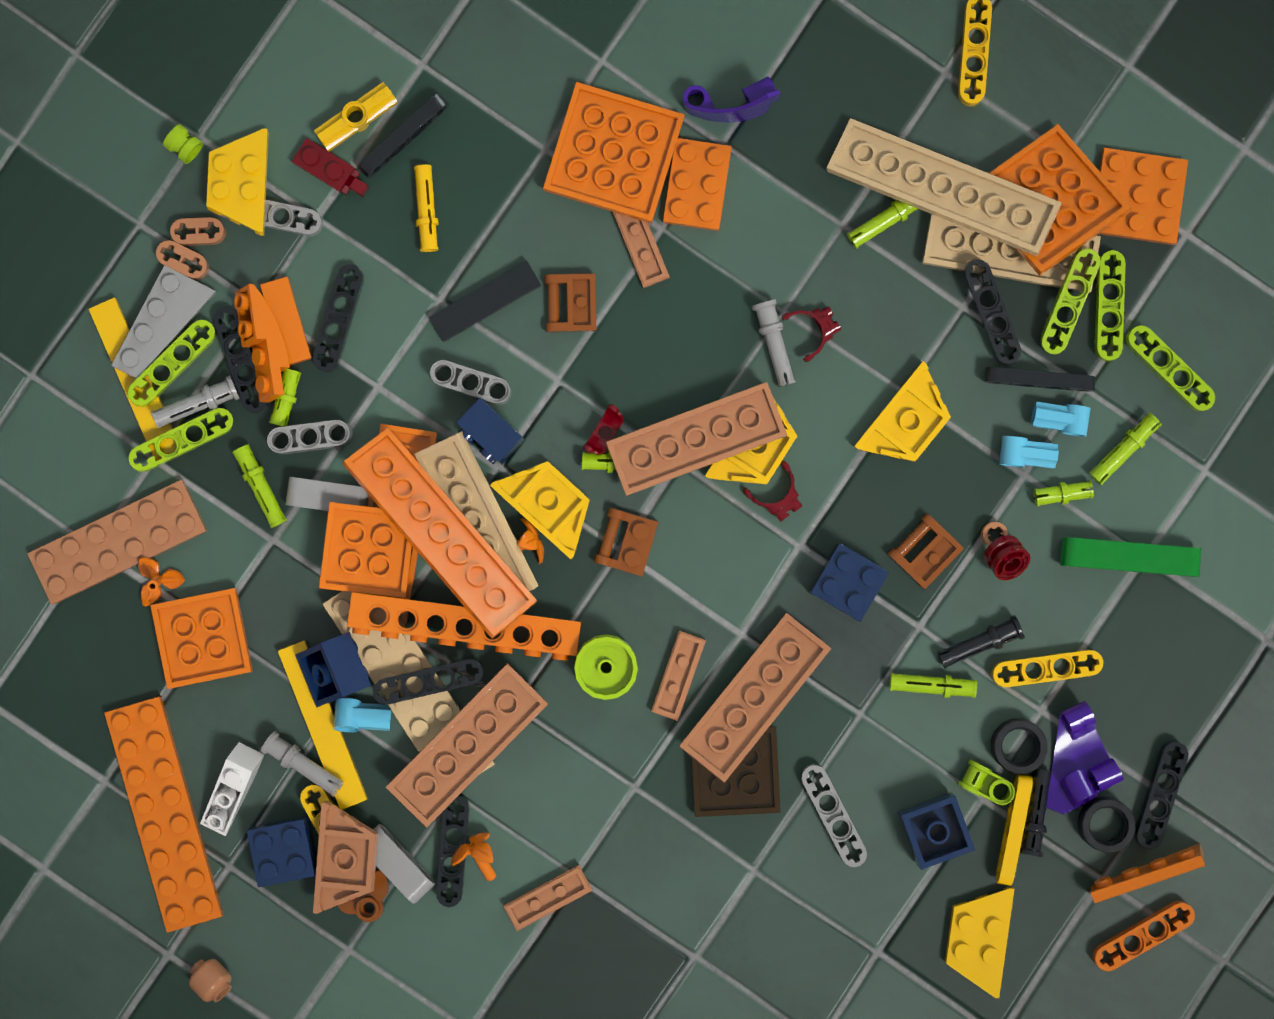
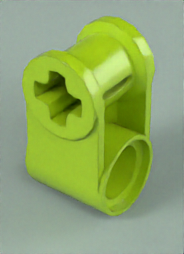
M971 759L969 760L968 764L970 766L962 781L959 780L957 785L999 805H1006L1013 800L1015 790L1008 780L996 775L992 770ZM1003 783L1007 787V794L1005 797L997 799L993 795V789L997 784Z

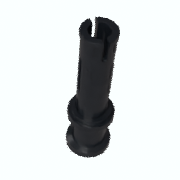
M1013 615L1009 621L997 626L990 625L986 628L985 632L949 648L937 651V654L945 669L993 647L999 650L1003 648V644L1017 638L1020 640L1025 639L1017 617Z
M1034 770L1027 822H1025L1022 845L1019 852L1021 854L1043 857L1044 853L1041 851L1043 835L1047 833L1044 819L1052 771Z

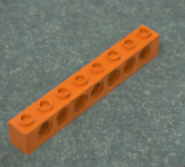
M354 592L351 593L347 627H352V633L369 635L370 630L381 631V637L398 639L399 634L410 635V641L427 643V637L438 638V644L455 646L456 641L467 642V648L484 650V645L496 646L495 652L512 654L513 648L524 649V655L541 657V652L552 653V659L569 661V655L577 656L581 622L522 614L502 630L497 638L489 639L486 637L484 629L465 607ZM377 607L382 608L386 613L385 621L379 625L373 624L369 619L371 610ZM404 611L411 612L414 615L415 622L410 628H403L398 623V617ZM432 615H438L443 620V627L438 632H432L427 627V620ZM461 619H467L472 626L470 633L465 636L459 635L456 631V624ZM519 626L525 627L528 631V637L522 643L516 642L513 638V631ZM546 630H552L556 635L555 643L549 647L545 646L541 640V636Z

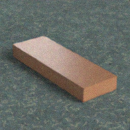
M613 212L643 289L669 279L670 276L648 222Z
M682 631L678 632L651 712L678 721L706 640Z
M578 864L504 904V908L516 931H519L591 892L593 889Z

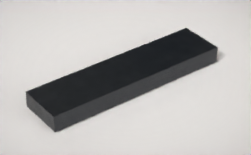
M525 261L429 318L442 341L446 342L541 287V284L528 261Z

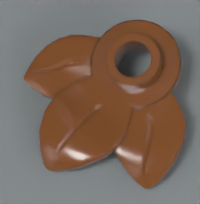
M381 870L376 871L373 892L337 905L338 908L345 914H356L364 922L376 921L383 913L384 905L382 900L388 894L389 885L386 876ZM367 902L374 905L373 912L366 910L365 905Z

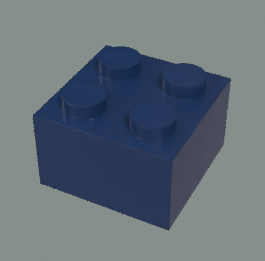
M481 398L457 422L461 427L458 433L462 431L464 438L472 445L475 442L479 443L482 446L479 452L492 464L498 461L503 465L525 441L514 428Z
M837 543L808 593L854 620L861 622L889 572L846 546Z
M350 632L295 654L316 708L371 686L368 671L361 662L358 646L352 639Z
M951 792L897 812L916 865L921 870L975 850L956 796Z
M309 816L254 826L247 830L258 888L316 875L317 857Z

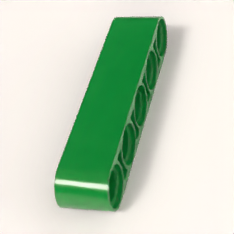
M1062 537L1060 566L1199 577L1202 549Z

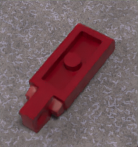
M308 138L305 139L292 160L294 165L339 193L343 192L347 195L351 189L364 197L369 189L367 184L357 179L360 172L353 166Z

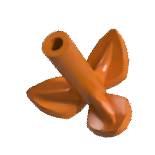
M521 518L520 521L524 523L527 531L517 540L518 546L521 551L525 549L536 550L539 564H541L544 558V547L542 541L537 537L538 531L528 520Z
M141 557L138 561L140 574L150 579L141 589V602L144 607L150 606L162 596L161 584L169 589H175L180 587L185 581L184 576L174 569H168L162 575H159L160 566L154 559Z
M482 832L469 837L471 843L462 844L458 847L452 856L451 865H457L467 855H470L474 858L487 881L495 879L496 873L490 864L493 863L492 849L487 842H484L490 837V833Z

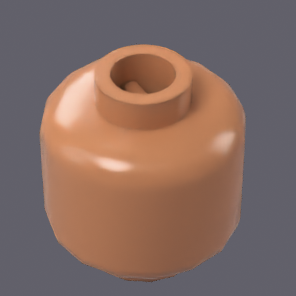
M210 959L205 962L200 960L190 969L192 975L189 979V986L205 1002L220 1001L232 988L230 984L232 980L231 974L216 959Z

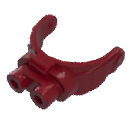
M829 306L822 310L818 308L812 311L796 310L781 316L782 321L792 316L803 315L814 320L821 332L820 346L814 353L803 358L805 362L812 360L814 356L818 355L823 349L824 344L833 339V334L841 331L838 322H832L831 317L834 315Z
M613 404L608 405L594 432L584 444L583 449L597 455L605 453L608 448L606 442L614 439L623 424V416L619 412L618 407Z
M782 461L781 464L788 473L790 487L787 495L781 501L768 504L762 503L755 499L746 487L743 490L747 498L756 505L766 508L771 515L775 514L780 522L789 516L787 513L789 510H792L794 513L802 507V504L797 499L799 494L795 490L793 473L790 470L789 464L785 461Z

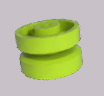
M609 634L594 636L584 642L577 652L574 664L576 680L583 691L594 698L603 700L618 698L628 692L636 680L638 671L636 656L630 645L620 637ZM604 662L611 664V671L608 673L606 670L602 672L600 669L601 664Z

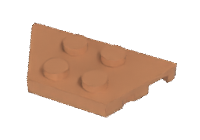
M329 801L321 803L313 913L315 914L373 892L375 883L378 833Z

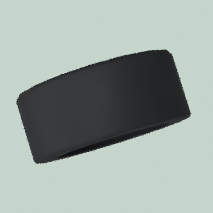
M1010 719L1001 723L994 731L991 738V753L995 761L1003 769L1015 774H1027L1036 770L1044 762L1047 754V740L1043 731L1036 724L1024 719ZM1017 729L1029 732L1035 740L1033 756L1023 763L1010 761L1002 750L1005 736Z
M1097 797L1091 800L1081 809L1078 817V831L1082 839L1093 849L1104 853H1113L1124 849L1132 841L1136 830L1135 818L1131 810L1124 803L1110 797ZM1102 808L1116 810L1123 820L1121 834L1112 841L1104 842L1098 840L1090 830V820L1093 814Z

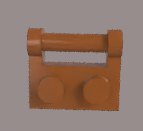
M595 274L545 275V285L548 287V323L545 324L546 333L597 331ZM560 284H567L568 322H560L559 319Z
M609 508L607 528L599 554L595 555L593 562L643 576L658 522ZM620 520L629 523L618 560L611 559L609 557Z
M927 513L920 519L922 522L896 549L892 548L887 553L923 589H926L964 549ZM929 530H932L936 536L909 563L904 556Z

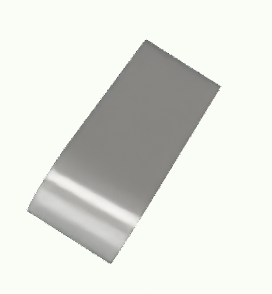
M446 360L435 362L430 369L431 379L442 388L475 399L481 398L483 401L494 405H503L511 398V388L502 378ZM441 367H449L452 372L450 379L444 382L437 379V371ZM471 375L476 376L479 380L477 388L474 390L465 389L463 385L465 378ZM501 384L505 386L506 393L501 399L491 397L490 391L494 385Z
M341 420L292 425L273 429L269 432L267 443L272 451L279 454L331 449L348 445L353 438V431L347 423ZM337 426H343L345 429V437L341 441H334L332 438V431ZM315 430L317 433L316 442L307 445L304 442L305 432ZM286 433L289 443L285 448L279 449L275 443L276 438L279 434Z
M289 477L285 505L328 511L329 502L367 507L369 495L359 486Z
M378 824L373 829L378 833L376 866L411 903L415 904L436 883L383 825Z

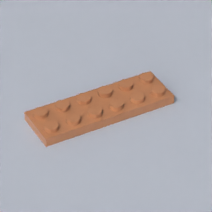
M765 382L607 441L606 444L625 495L628 496L786 437L787 433L769 385Z
M180 480L27 554L51 605H55L138 565L141 557L153 558L208 530L184 480Z
M786 613L679 747L725 783L829 653L831 648Z
M507 663L410 761L386 788L425 827H428L548 705V702Z

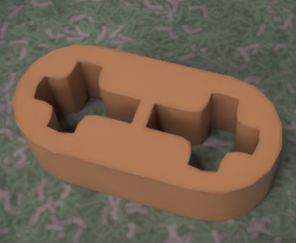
M186 218L176 220L170 228V234L172 239L182 246L216 245L221 243L226 237V228L216 218ZM211 224H214L217 229H220L219 233H215L214 238L211 239V236L207 233H201V230H209ZM185 225L188 230H195L196 234H187L186 239L183 240L180 235H177V231H181L182 226Z
M163 241L156 249V257L160 263L191 279L200 280L209 272V263L206 258L174 241ZM174 247L173 252L181 256L180 260L177 261L169 258L166 261L167 256L163 254L164 250H171ZM186 259L194 263L199 259V265L202 266L201 271L195 270L192 274V269L185 264Z

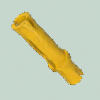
M417 165L414 167L418 208L416 227H419L420 252H435L438 250L436 226L439 225L438 218H435L432 166Z

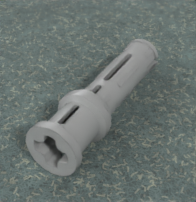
M774 299L751 307L757 313L760 324L758 331L761 336H765L778 387L787 385L784 374L788 384L795 383L796 380L794 379L781 335V330H783L784 326L783 322H779L775 309L777 301Z
M230 375L220 383L210 387L208 385L201 388L202 391L158 410L151 411L157 427L161 428L164 425L208 407L213 410L217 409L219 404L233 398L235 400L240 399Z
M274 731L267 738L261 748L263 754H270L280 761V765L284 768H293L330 793L331 796L334 797L337 794L336 790H340L344 781L301 754L299 746L296 744L292 746L280 738L278 732Z

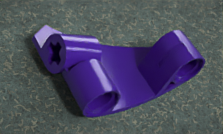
M767 76L742 89L746 105L729 109H716L707 91L701 86L694 85L687 88L684 92L683 108L688 114L704 120L724 123L742 122L765 114L769 110L771 103L780 98L781 93L779 90H776L772 80ZM693 94H697L702 97L703 103L699 106H693L688 102V98Z
M1086 701L1062 711L1059 716L1046 808L1064 815L1097 797V793L1124 780L1117 763L1113 758L1109 757L1096 731V719Z

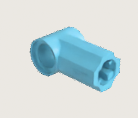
M1036 401L1032 410L1031 426L1059 430L1067 435L1086 437L1091 408L1072 404L1062 406Z
M1002 436L999 465L1055 469L1059 454L1058 444L1028 441L1027 438Z
M351 698L336 700L334 730L340 732H357L359 729L390 731L391 708L388 705L362 703L357 699Z

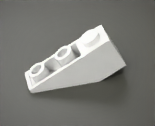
M240 742L236 745L224 763L200 822L201 825L224 836L227 835L257 774L264 754Z

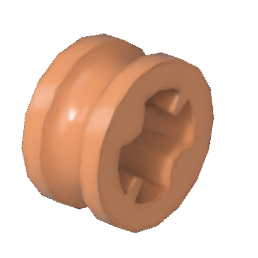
M1000 522L987 523L981 530V539L985 545L989 546L992 542L988 539L990 536L987 534L988 530H994L998 527L1001 530L998 534L1006 536L1008 535L1007 528Z

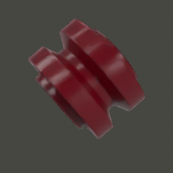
M1006 535L996 539L987 547L984 553L985 563L992 569L994 575L1003 581L1011 580L1021 575L1027 569L1031 559L1028 551L1022 546L1018 538L1013 535Z

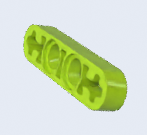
M1080 248L1073 255L1042 331L1041 345L1050 354L1061 353L1066 348L1100 267V256L1091 248ZM1090 253V258L1094 260V263L1092 265L1087 264L1084 273L1089 275L1088 279L1079 274H1073L1075 269L1081 272L1083 263L1079 261L1080 257H1086ZM1073 280H1080L1083 283V291L1079 295H1071L1068 292V285ZM1064 306L1070 307L1073 312L1071 319L1066 322L1059 321L1057 319L1058 310ZM1055 323L1060 327L1067 328L1066 332L1060 329L1058 338L1061 340V343L1059 345L1054 344L1053 348H1051L1047 338L1048 336L1053 337L1057 330L1055 327H1051L1052 324Z
M1115 250L1107 251L1100 256L1101 262L1097 271L1094 350L1096 356L1105 362L1117 359L1123 350L1126 263L1124 256ZM1110 256L1113 257L1114 262H1118V266L1112 270V277L1118 276V280L1113 278L1103 280V276L1107 277L1110 275V267L1104 263L1110 259ZM1111 284L1117 288L1118 295L1114 300H1109L1103 295L1105 285ZM1107 312L1113 313L1117 318V323L1113 328H1107L1102 323V317ZM1102 332L1107 334L1117 333L1116 336L1110 337V345L1115 347V351L1111 352L1110 356H1107V352L1102 350V346L1107 344L1108 335L1101 336Z
M198 320L183 332L130 385L128 397L131 402L137 407H146L163 393L213 343L216 335L213 325L206 320ZM207 327L209 329L207 332L209 338L206 340L200 338L195 343L200 348L195 351L192 344L185 339L189 336L191 341H193L198 335L196 329L200 328L203 330ZM186 346L189 348L190 357L186 361L175 359L174 351L177 347ZM159 366H166L170 370V376L165 381H158L154 378V370ZM148 376L152 383L159 387L154 391L151 386L146 392L148 395L146 400L143 398L134 399L137 395L135 389L138 387L144 389L148 385V382L144 380Z
M1142 325L1136 326L1127 333L1126 344L1129 349L1192 410L1200 412L1208 410L1215 403V393L1150 328ZM1144 333L1146 335L1143 339L1148 346H1151L1153 343L1157 346L1145 355L1144 351L1148 348L1142 343L1136 345L1134 343L1136 340L1134 334ZM1156 351H1163L1167 355L1168 360L1165 366L1160 367L1153 362V355ZM1177 371L1185 372L1188 377V381L1183 387L1174 383L1173 376ZM1195 382L1197 386L1192 389L1198 394L1204 392L1206 394L1204 400L1207 403L1196 404L1197 396L1192 391L1186 395L1184 391L1191 388Z
M217 408L136 446L129 454L130 466L137 472L150 471L225 435L233 426V417L228 410L223 408ZM218 414L221 418H228L225 422V428L221 429L219 425L210 428V431L213 433L210 436L207 435L206 427L201 422L207 420L208 425L214 423L215 415ZM192 426L199 427L203 432L202 438L197 442H191L186 437L187 429ZM164 439H172L175 441L177 448L172 454H164L160 450V443ZM153 444L155 445L156 453L162 458L155 461V456L147 459L148 465L144 467L141 463H134V460L137 459V453L142 452L143 455L151 453L152 450L149 446Z

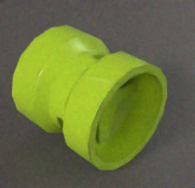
M179 124L166 136L163 146L170 152L178 153V158L183 163L188 164L199 154L203 147V142L197 137H191L188 134V130Z

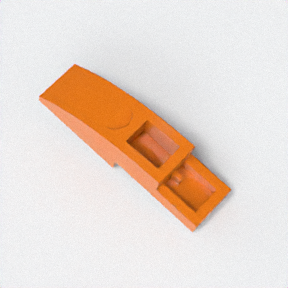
M248 284L235 292L234 306L237 309L238 334L241 337L242 347H252V362L256 373L255 386L259 394V402H271L284 395L281 372L290 368L283 336L270 307L255 285Z

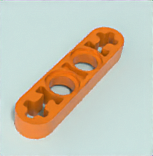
M1183 901L1170 903L1099 944L1093 951L1092 958L1094 963L1104 971L1117 969L1193 924L1195 919L1193 908ZM1176 909L1187 910L1184 914L1185 920L1181 921L1178 918L1172 920L1170 923L1174 927L1170 929L1169 923L1163 916L1166 915L1167 918L1172 919L1177 915ZM1154 921H1160L1163 925V932L1159 936H1151L1148 931L1149 925ZM1135 935L1139 941L1138 947L1132 951L1126 950L1124 947L1125 938ZM1116 943L1121 952L1124 953L1122 957L1118 953L1113 954L1110 957L1111 962L1109 964L1104 961L1100 962L1103 958V951L1106 950L1110 954L1117 950L1113 946Z

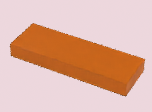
M284 277L260 284L264 299L270 307L283 336L289 365L313 359L289 278Z

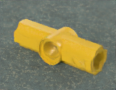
M382 82L358 100L347 103L341 112L319 126L314 132L324 147L330 152L355 133L364 131L369 126V123L394 107L398 102L390 89ZM355 111L363 113L362 120L357 123L349 121L350 114Z

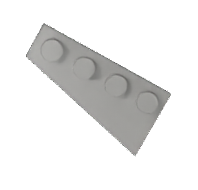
M164 265L111 366L137 379L163 353L165 348L178 337L183 328L200 312L201 308L214 297L216 291Z

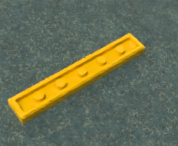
M116 298L89 308L112 363L130 331ZM115 369L146 442L174 429L171 423L158 428L151 411L164 407L160 396L146 407H137L128 397V389L136 379ZM149 376L144 379L148 382L144 389L139 387L135 389L137 395L134 399L143 398L146 400L148 398L146 392L151 386L156 391V387ZM164 439L160 443V450L164 454H172L177 448L175 441L172 439ZM155 445L149 446L152 450V455L155 456V461L162 459L156 453Z
M306 640L279 650L278 653L324 769L344 781L340 790H336L337 794L335 795L339 808L343 810L367 800L368 797L343 733L333 729L335 713L331 703L329 702L316 708L295 654L309 649Z

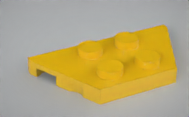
M261 129L210 151L206 203L208 210L220 216L224 215L230 221L238 225L242 224L254 230L260 236H264L268 129Z
M924 361L920 363L854 445V448L915 462L944 427L951 416L946 405L943 404L940 397L941 394L934 384L928 371L929 368Z
M776 401L775 404L787 436L713 463L705 475L706 478L768 484L797 438V434Z
M547 461L499 481L497 480L490 485L570 559L574 557L590 499Z
M1013 887L1003 888L1004 890L989 895L985 894L976 897L974 900L964 901L952 906L945 963L994 998H999L1014 896Z

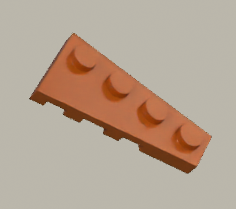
M1199 843L1166 857L1155 859L1141 867L1126 869L1121 872V875L1116 877L1106 876L1094 882L1095 885L1091 886L1090 891L1094 903L1204 867L1205 860L1201 845Z

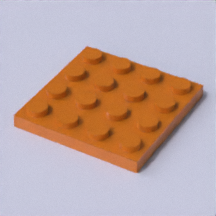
M576 82L543 191L652 224L685 114Z
M1059 124L989 173L1062 202L1038 257L1017 249L1039 277L1126 215L1131 209L1128 203Z

